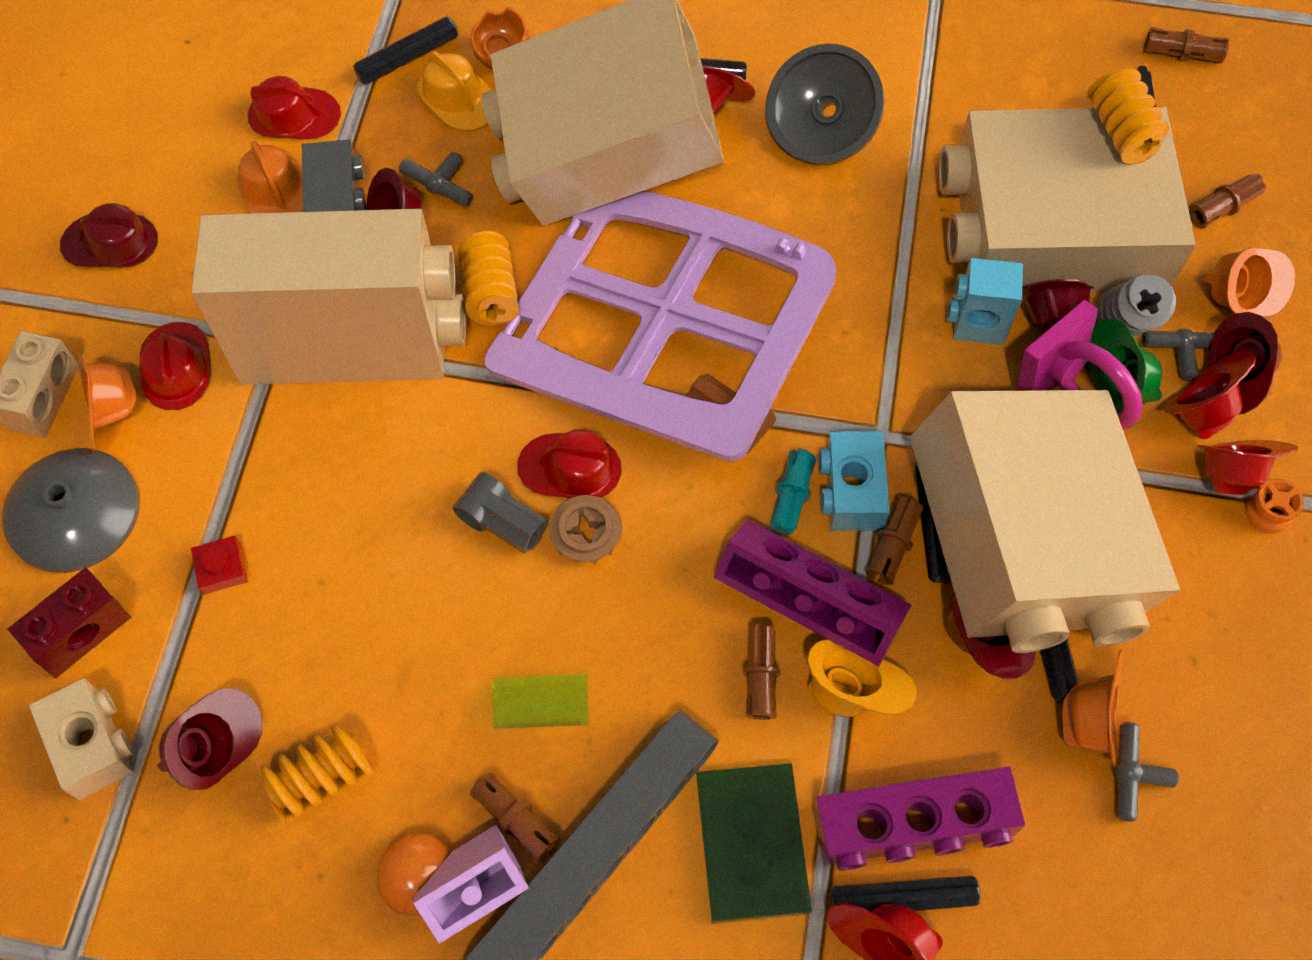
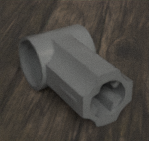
M480 472L452 506L454 513L468 526L480 532H484L485 529L523 554L535 548L547 527V520L512 498L510 492L500 481L484 472Z

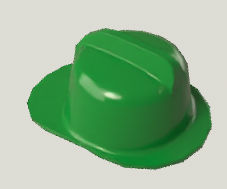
M1111 318L1101 320L1095 324L1090 343L1105 349L1126 367L1140 390L1142 405L1147 402L1159 401L1162 398L1159 388L1162 368L1158 358L1153 353L1139 347L1131 331L1123 322ZM1086 361L1087 373L1096 390H1108L1116 413H1121L1124 405L1117 386L1104 371L1091 362Z

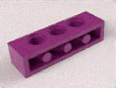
M749 519L728 541L713 577L877 666H880L912 606L904 600Z
M1011 767L816 796L812 806L823 866L837 864L839 871L864 867L867 865L866 859L885 856L887 863L908 861L916 858L915 851L934 848L935 855L938 856L954 854L965 850V843L982 841L984 848L1004 846L1012 843V836H1015L1026 826ZM963 803L969 805L976 813V824L962 822L955 813V804ZM919 811L924 814L929 822V830L919 832L912 829L906 820V812ZM862 818L873 819L881 828V837L878 839L865 838L858 830L857 821Z

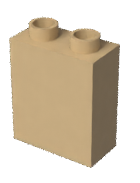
M628 0L490 54L496 89L482 94V106L490 128L498 139L503 138L505 147L504 153L491 158L493 176L506 202L512 203L522 199L543 226L724 162L696 37L678 0Z
M1157 107L1162 112L1161 120H1164L1169 125L1168 134L1161 140L1162 146L1160 150L1145 162L1138 164H1126L1121 161L1119 151L1115 149L1112 138L1108 136L1106 127L1101 123L1099 114L1094 108L969 111L960 144L944 145L939 159L940 191L942 195H959L961 210L959 213H952L948 223L947 246L950 262L969 264L970 258L1023 263L1022 287L1046 280L1078 279L1090 286H1094L1090 293H1104L1111 288L1144 274L1157 275L1166 279L1172 286L1196 246L1167 107Z
M422 209L201 215L191 293L240 385L444 379L445 346L465 345V304L463 295L455 294L453 249L451 245H431Z
M1108 390L951 391L910 435V441L968 638L1008 635L1013 652L1028 653L1047 649L1064 642L1070 637L1069 630L1089 629L1095 646L1117 645L1148 633L1151 627L1146 613L1180 591Z

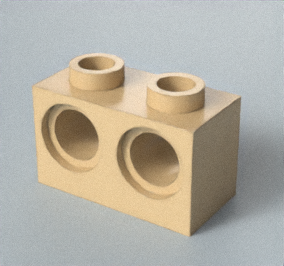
M20 331L0 372V424L6 430L46 438L78 370V362L61 339Z

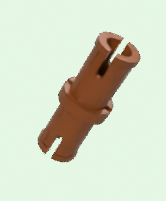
M1150 27L1145 40L1144 52L1177 56L1180 61H1187L1191 58L1222 64L1227 55L1229 39L1195 34V31L1190 29L1179 32Z
M490 772L484 775L483 779L487 783L484 785L479 780L472 788L470 796L477 800L498 821V829L504 835L511 834L534 857L537 863L543 862L547 859L544 852L547 851L551 855L559 845L560 838L554 835L531 812L532 805L525 799L518 800L497 779L494 773Z

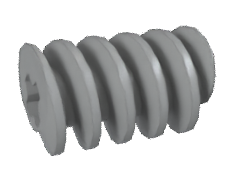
M1144 274L1105 291L1098 298L1095 305L1098 309L1096 322L1098 323L1104 319H1116L1123 322L1133 336L1161 327L1170 320L1175 310L1176 296L1173 287L1166 279L1157 275Z

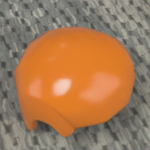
M506 7L505 11L500 13L488 10L481 20L473 26L470 35L474 56L491 68L490 54L529 39L524 17L511 7Z
M422 832L418 834L410 833L393 842L383 853L378 865L377 887L383 902L398 914L420 915L413 904V898L450 855L448 846L434 835Z

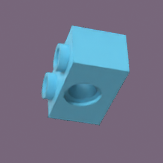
M970 258L965 274H958L955 298L950 297L948 304L947 322L954 323V340L1004 344L1022 301L1023 263Z
M883 431L830 432L827 447L819 449L820 475L827 474L828 488H822L821 512L822 515H829L830 531L883 530L890 513ZM854 477L862 484L858 486L849 485L843 478Z

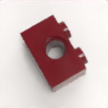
M85 567L7 628V630L33 661L56 679L132 617L108 589Z

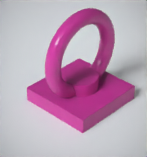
M1084 299L1025 349L1017 391L1052 390L1057 385L1060 390H1081L1074 378L1082 370L1086 361L1091 362L1104 371L1117 386L1124 405L1123 411L1117 413L1122 429L1125 430L1135 425L1141 416V393L1130 372L1116 357L1105 349L1090 343L1098 309Z

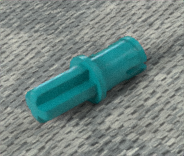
M798 449V452L795 450L789 452L782 481L776 485L775 492L778 495V500L771 521V528L774 532L785 536L792 535L793 531L797 528L803 503L807 502L810 498L811 492L808 487L816 463V457L809 451Z

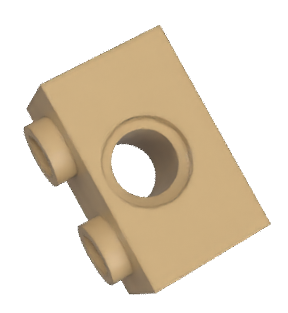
M83 678L29 705L63 791L81 800L134 773L128 756L134 754L132 745L125 732L121 728L118 730L115 728L111 716L116 714L117 710L105 688L98 690ZM94 728L92 738L87 743L79 746L81 735L88 729Z

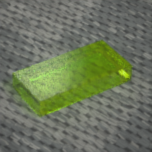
M587 675L493 679L494 729L589 725Z

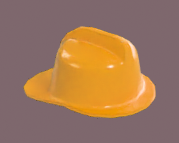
M432 51L430 53V61L426 64L423 75L417 84V92L421 100L442 122L453 129L475 131L488 125L482 106V94L490 91L491 88L475 73L472 65L465 57L453 53L440 55L438 52Z
M828 639L816 642L808 651L807 664L812 675V680L808 686L809 691L814 695L820 706L834 715L852 717L868 711L884 715L900 714L909 710L917 700V688L912 678L903 669L886 660H882L880 666H877Z

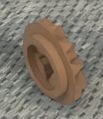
M591 495L576 496L562 503L554 512L550 522L551 541L557 548L560 556L564 555L572 559L576 564L580 561H591L596 564L600 558L607 554L612 555L615 546L621 540V520L616 509L606 500ZM581 516H584V520L588 522L590 528L598 527V529L592 531V539L589 544L587 540H584L582 534L574 535V533L580 530Z

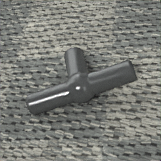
M451 152L435 172H431L409 159H404L400 163L399 172L424 185L430 193L441 194L463 207L469 206L472 202V193L448 181L463 163V159L458 153Z
M1186 328L1179 329L1178 331H1147L1141 336V344L1148 348L1177 349L1181 379L1193 381L1199 375L1195 349H1210L1214 333L1193 332Z
M1130 722L1120 725L1119 761L1115 766L1114 772L1118 780L1117 817L1121 821L1134 822L1138 818V783L1174 788L1178 784L1179 775L1175 769L1139 764L1140 727L1136 723Z

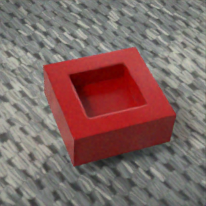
M236 536L191 548L198 589L203 595L248 582L241 545Z

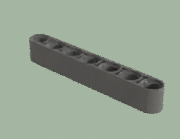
M682 710L674 714L528 885L529 889L519 895L465 960H541L715 750L719 740Z

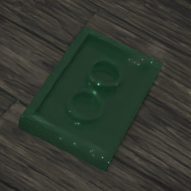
M792 763L696 772L711 924L811 914V900Z

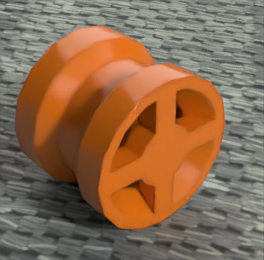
M1275 478L1267 480L1248 500L1245 507L1246 517L1250 524L1264 533L1274 534L1281 532L1301 513L1304 506L1303 495L1293 483L1285 479ZM1273 508L1279 509L1277 512L1271 511Z

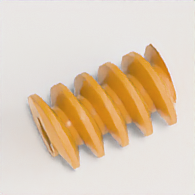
M1135 68L1107 74L1096 80L1087 90V95L1092 100L1093 108L1098 112L1101 123L1105 125L1108 136L1112 138L1115 149L1119 151L1121 161L1126 164L1142 163L1154 156L1162 146L1161 140L1169 132L1168 123L1161 120L1162 112L1157 107H1154L1155 99L1147 94L1148 87L1144 82L1140 81L1141 74Z
M492 231L477 232L468 236L458 249L466 314L472 321L481 325L500 326L510 323L519 314V305L517 302L515 280L512 276L513 267L510 263L509 243L503 235Z
M334 725L331 727L332 743L329 744L320 735L314 736L316 752H309L301 744L296 746L298 762L293 763L283 754L278 756L280 772L275 773L266 764L260 766L262 785L272 806L284 824L286 823L285 807L294 815L299 816L304 812L303 797L314 806H317L322 802L321 787L332 796L338 794V777L352 786L357 782L356 767L368 776L373 774L352 732L347 734L340 727Z

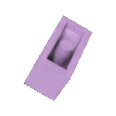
M497 825L452 851L415 895L413 904L440 944L529 889L519 861Z

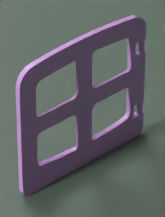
M641 191L572 216V221L563 235L559 236L519 300V314L514 320L507 323L502 332H499L487 351L485 365L489 373L496 378L718 459L730 462L737 461L743 458L750 449L834 287L836 280L834 259L825 249L754 221L688 201ZM622 220L644 224L686 235L689 237V241L665 282L658 287H648L583 265L585 258L608 222ZM580 225L590 228L582 241L573 239ZM728 248L769 263L797 277V281L773 325H763L699 304L693 299L697 287L720 249ZM566 293H573L636 314L641 318L638 329L612 371L608 372L537 340L538 335L558 302ZM521 321L529 323L530 326L522 339L512 336ZM686 331L756 356L731 402L723 405L711 403L643 384L668 338L673 333Z

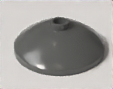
M819 44L803 49L790 57L780 67L770 84L766 98V117L770 131L777 143L788 154L800 161L825 165L846 160L862 150L871 141L879 128L885 105L883 85L870 61L850 47L838 44ZM827 106H836L834 115L830 117L824 116L823 113Z
M87 448L62 450L38 460L28 467L14 482L3 506V532L12 550L29 565L54 573L80 571L85 567H92L107 559L126 541L138 517L139 492L130 472L120 461L111 455L98 450L92 453V449ZM65 492L62 499L54 501L58 495Z

